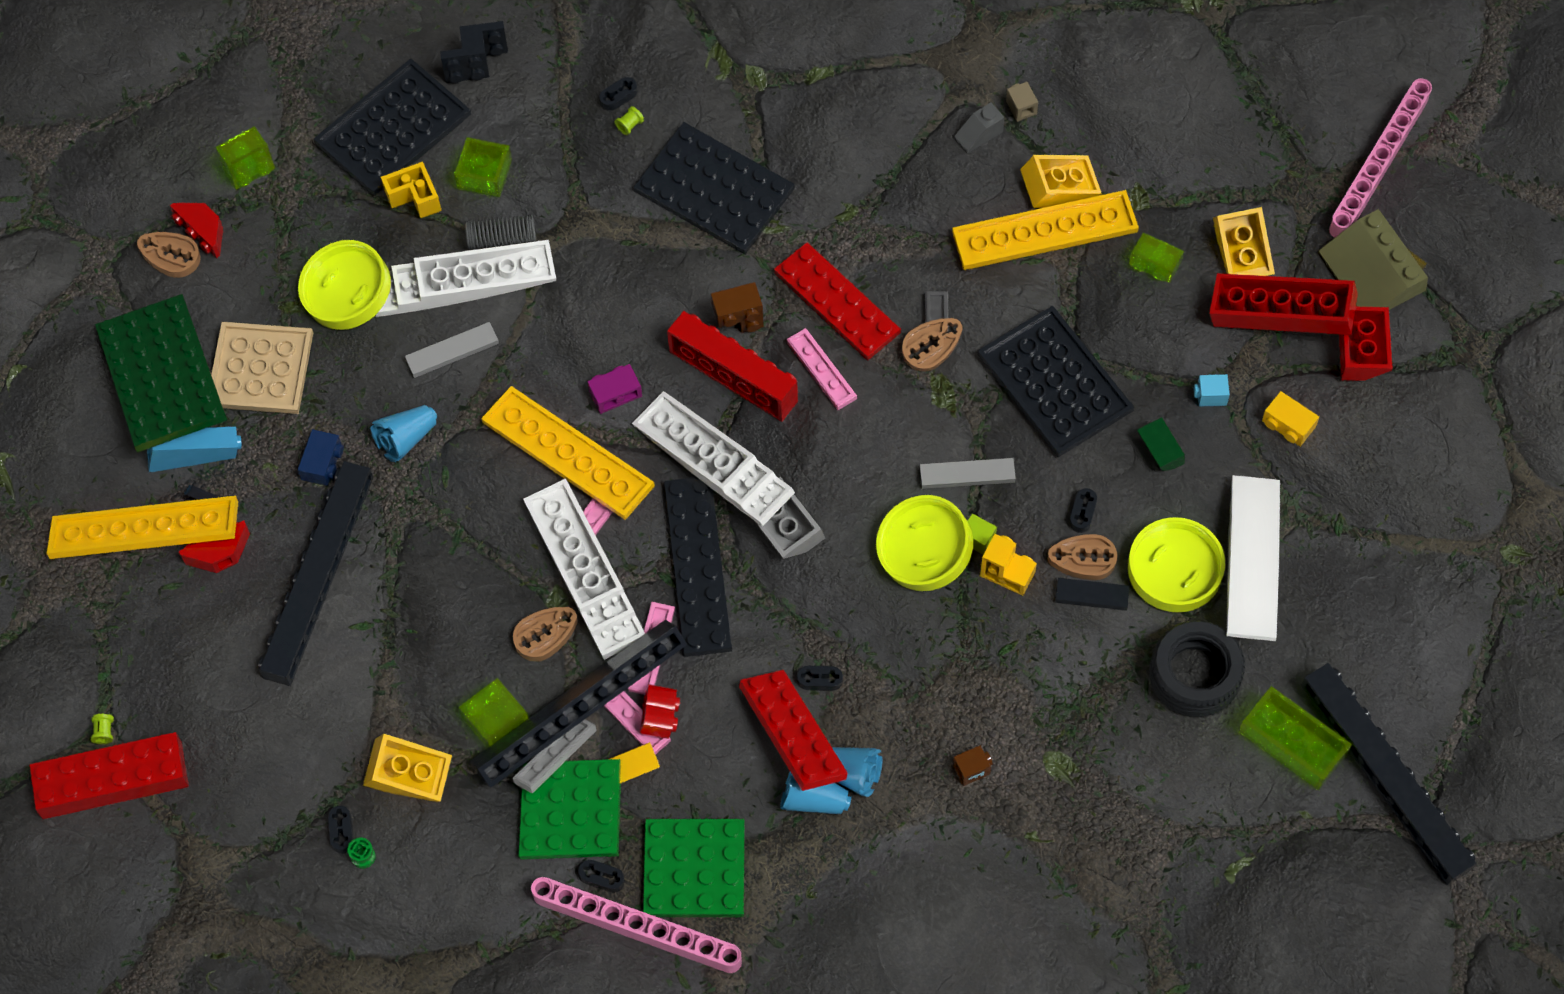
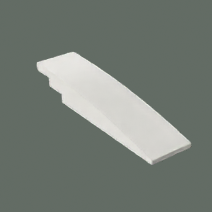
M549 240L414 258V263L392 266V271H389L391 277L390 292L385 304L376 314V317L463 303L556 281Z
M664 391L632 423L635 428L687 470L761 526H764L795 493L792 487L776 477L772 470L759 462L755 455Z
M1232 476L1230 523L1228 528L1227 636L1276 641L1280 480Z
M563 479L524 498L523 500L603 659L605 660L621 652L645 635L622 585L567 480Z

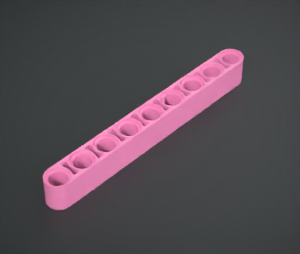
M1421 78L1412 83L1335 211L1329 228V232L1334 238L1358 220L1426 106L1432 90V85L1428 80Z
M546 877L537 878L532 883L533 898L540 906L727 973H734L741 967V951L734 944ZM541 888L550 889L549 893L544 896L537 894ZM564 896H571L573 898L569 904L560 902ZM588 904L596 906V909L592 912H585L583 910ZM615 912L619 914L618 919L614 921L607 919L610 913ZM634 921L643 923L639 929H632L630 927V924ZM658 929L666 931V934L660 938L653 935ZM683 937L690 940L686 946H680L676 942ZM704 946L713 948V951L707 955L700 952ZM729 954L737 957L733 963H727L723 959Z

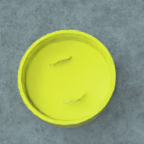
M342 240L321 248L307 261L299 278L298 292L301 303L316 322L331 329H350L366 323L381 310L390 292L391 277L387 265L371 246L360 241Z
M933 495L915 496L896 505L883 519L877 534V554L884 569L898 584L916 591L935 590L948 585L964 571L973 551V534L962 512L950 501Z
M1165 518L1146 526L1136 536L1128 558V575L1138 595L1150 605L1169 612H1187L1205 605L1217 593L1225 571L1224 551L1216 536L1205 526L1186 518Z

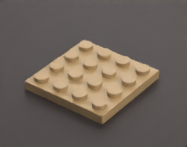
M222 322L212 369V378L223 408L299 414L313 338L312 328Z

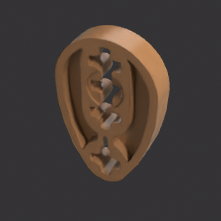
M154 232L140 236L137 241V246L144 259L153 268L165 275L174 278L185 277L193 273L199 266L201 260L200 251L195 241L188 236L170 232ZM150 242H152V246H147V248H145V244L149 245ZM170 250H172L173 254H164V252H169ZM180 253L182 254L183 258H182V257H177V259L174 258V255H179Z
M954 318L937 319L911 330L905 336L902 345V355L905 362L917 371H930L937 368L950 356L957 346L962 334L961 322ZM948 325H950L951 327H957L956 334H953L952 332L946 333L948 331ZM929 338L933 340L938 339L937 347L934 345L930 346L927 354L921 352L918 360L915 358L910 359V351L917 353L920 350L921 344L924 347L929 344Z
M1096 534L1080 535L1062 540L1049 549L1047 559L1052 567L1069 576L1085 580H1101L1113 572L1117 561V550L1114 544L1104 536ZM1056 552H1059L1062 556L1061 560H1057ZM1080 553H1084L1085 561H1080ZM1092 553H1095L1096 557H1098L1097 562H1093L1092 558H1090ZM1103 554H1108V562L1104 561Z
M554 607L538 611L522 619L516 625L513 632V641L518 654L529 661H543L551 657L566 644L577 625L576 612L570 607ZM562 616L570 617L571 622L563 621ZM542 629L550 630L551 634L548 636L545 633L543 634ZM532 635L540 636L541 641L538 643L535 640L532 641ZM523 641H526L527 643L530 642V646H531V647H530V648H526L525 646L522 647V642H523Z

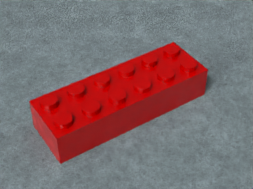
M1217 273L1210 316L1214 327L1351 335L1358 293L1355 281Z
M683 311L667 330L669 352L779 421L783 422L797 404L798 385L796 378L791 373H784L779 370L773 362L765 361L758 357L757 353L752 349H745L740 346L734 338H727L716 327L703 323L695 314L690 315Z
M176 732L30 764L35 808L42 819L189 787L182 742Z

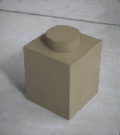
M1028 82L1015 84L1007 89L1006 102L1016 121L1037 115L1038 101Z

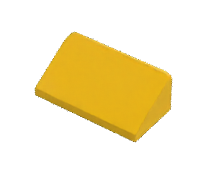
M650 742L610 758L621 760L620 783L660 767Z

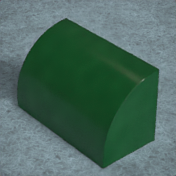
M1162 417L1137 429L1161 470L1168 471L1185 464V454Z

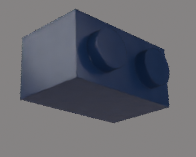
M312 429L298 468L301 480L325 486L329 485L330 479H333L336 474L337 459L342 457L344 445H342L339 435Z

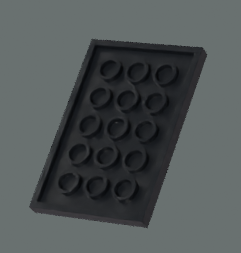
M410 58L313 140L323 152L375 196L383 189L382 176L411 166L471 115V109Z
M685 122L682 123L634 186V192L745 255L795 189L794 183Z
M1054 306L1049 307L978 350L980 359L1058 458L1134 411L1133 404Z

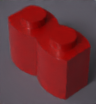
M648 684L643 701L640 734L669 739L671 732H676L678 718H675L674 714L678 712L680 698L676 697V689Z

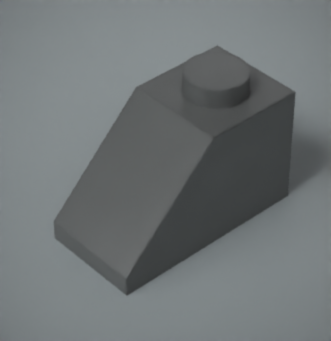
M991 102L974 112L954 136V139L968 154L1003 132L1004 116Z

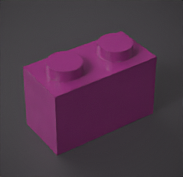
M630 364L618 366L609 373L596 375L590 381H587L589 393L600 414L642 397L641 385Z

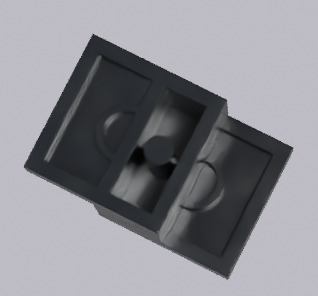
M503 21L460 26L462 49L440 51L446 83H459L461 81L489 78L487 56L508 53Z

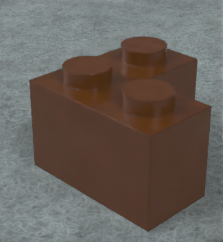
M755 282L711 293V304L719 328L724 326L732 327L739 323L743 333L747 331L755 332L764 327L763 305Z

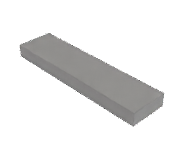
M490 322L408 354L405 356V359L413 377L416 378L499 344V341Z
M1013 458L920 464L922 489L1015 483L1016 480Z
M583 720L543 749L513 777L514 784L533 793L597 731L595 724Z

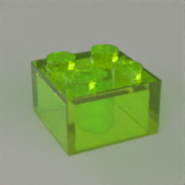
M255 126L215 147L223 170L236 190L249 185L253 180L261 176L268 175L275 169L268 145Z
M467 137L454 173L457 188L500 197L512 162L510 146Z
M498 678L459 706L463 720L487 748L528 719L527 712Z

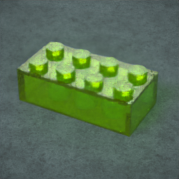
M1272 686L1242 721L1239 730L1242 735L1318 790L1321 789L1347 756L1352 746L1350 742Z

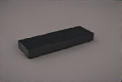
M1058 578L1055 603L1127 611L1129 585Z

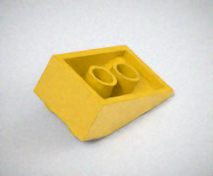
M1033 155L1020 169L1033 208L1050 207L1102 194L1090 159L1085 155Z
M1262 207L1213 217L1217 242L1227 274L1258 276L1275 274Z
M382 734L374 741L363 785L387 793L441 802L452 755Z

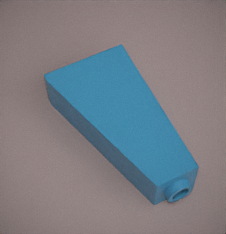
M212 427L147 449L149 472L236 458L237 450L241 449V436L237 435L236 427Z

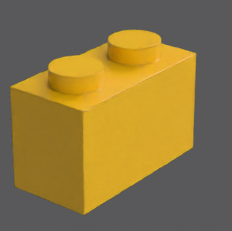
M1280 391L1265 410L1262 422L1269 429L1276 430L1282 434L1290 443H1295L1301 447L1316 428L1320 416Z

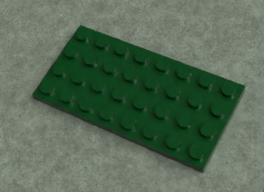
M183 294L95 324L137 452L227 421Z

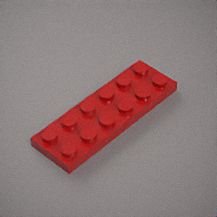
M808 242L774 269V274L867 361L901 333V328Z
M784 670L740 680L739 687L802 791L847 779L848 772Z

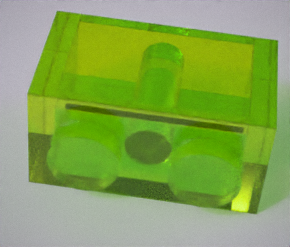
M1142 233L1131 253L1129 265L1138 271H1144L1153 275L1157 280L1170 283L1182 263L1184 251Z

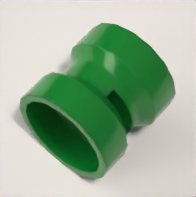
M361 837L349 843L348 854L353 865L357 868L365 869L374 863L376 854L369 840Z

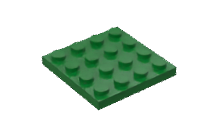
M621 760L565 761L533 793L522 788L520 859L618 856Z
M646 819L643 912L655 917H744L745 820Z

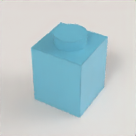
M1200 375L1198 384H1194V398H1198L1199 406H1227L1230 396L1228 375Z

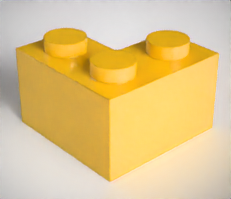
M423 162L381 177L385 194L392 208L413 201L420 218L442 211L439 197Z
M994 534L982 557L980 577L1023 596L1035 574L1037 563L1026 555L1020 556L1016 554V543L1011 538Z

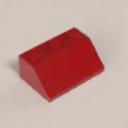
M1356 306L1351 335L1339 334L1341 380L1365 381L1392 371L1389 307Z

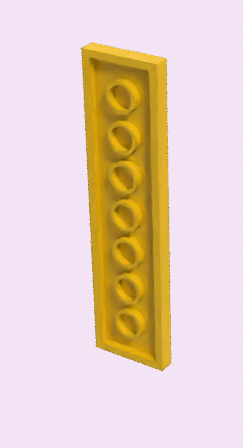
M1123 190L953 227L952 234L963 270L1137 233L1139 227L1127 191Z
M512 386L481 418L483 424L624 520L629 517L655 487L654 482Z
M236 496L52 516L47 555L49 559L235 539L238 499Z

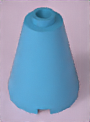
M426 405L419 406L373 421L372 424L374 425L370 429L377 447L379 449L383 447L387 452L384 456L391 462H398L436 425L437 414L431 407Z
M832 747L848 772L847 779L837 783L861 796L869 797L875 790L871 789L873 782L878 783L883 759L878 753L881 750L876 748Z
M789 772L786 780V790L782 794L780 808L789 811L842 814L843 810H848L851 797L848 796V790L836 783L802 791L791 772Z

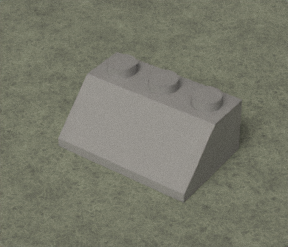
M794 494L764 526L756 522L783 559L806 553L825 539L821 528Z

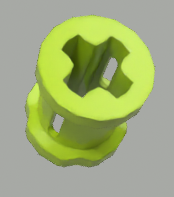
M631 106L624 116L615 120V125L621 133L629 135L632 128L638 123L644 122V117L639 110Z
M109 714L93 715L91 721L94 723V731L91 736V742L96 744H109L113 742L111 723L114 721V717Z

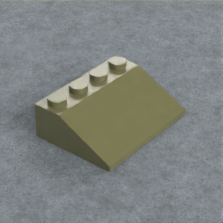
M1379 209L1358 219L1318 251L1337 280L1355 281L1358 293L1356 306L1389 307L1390 310L1426 291L1427 275Z

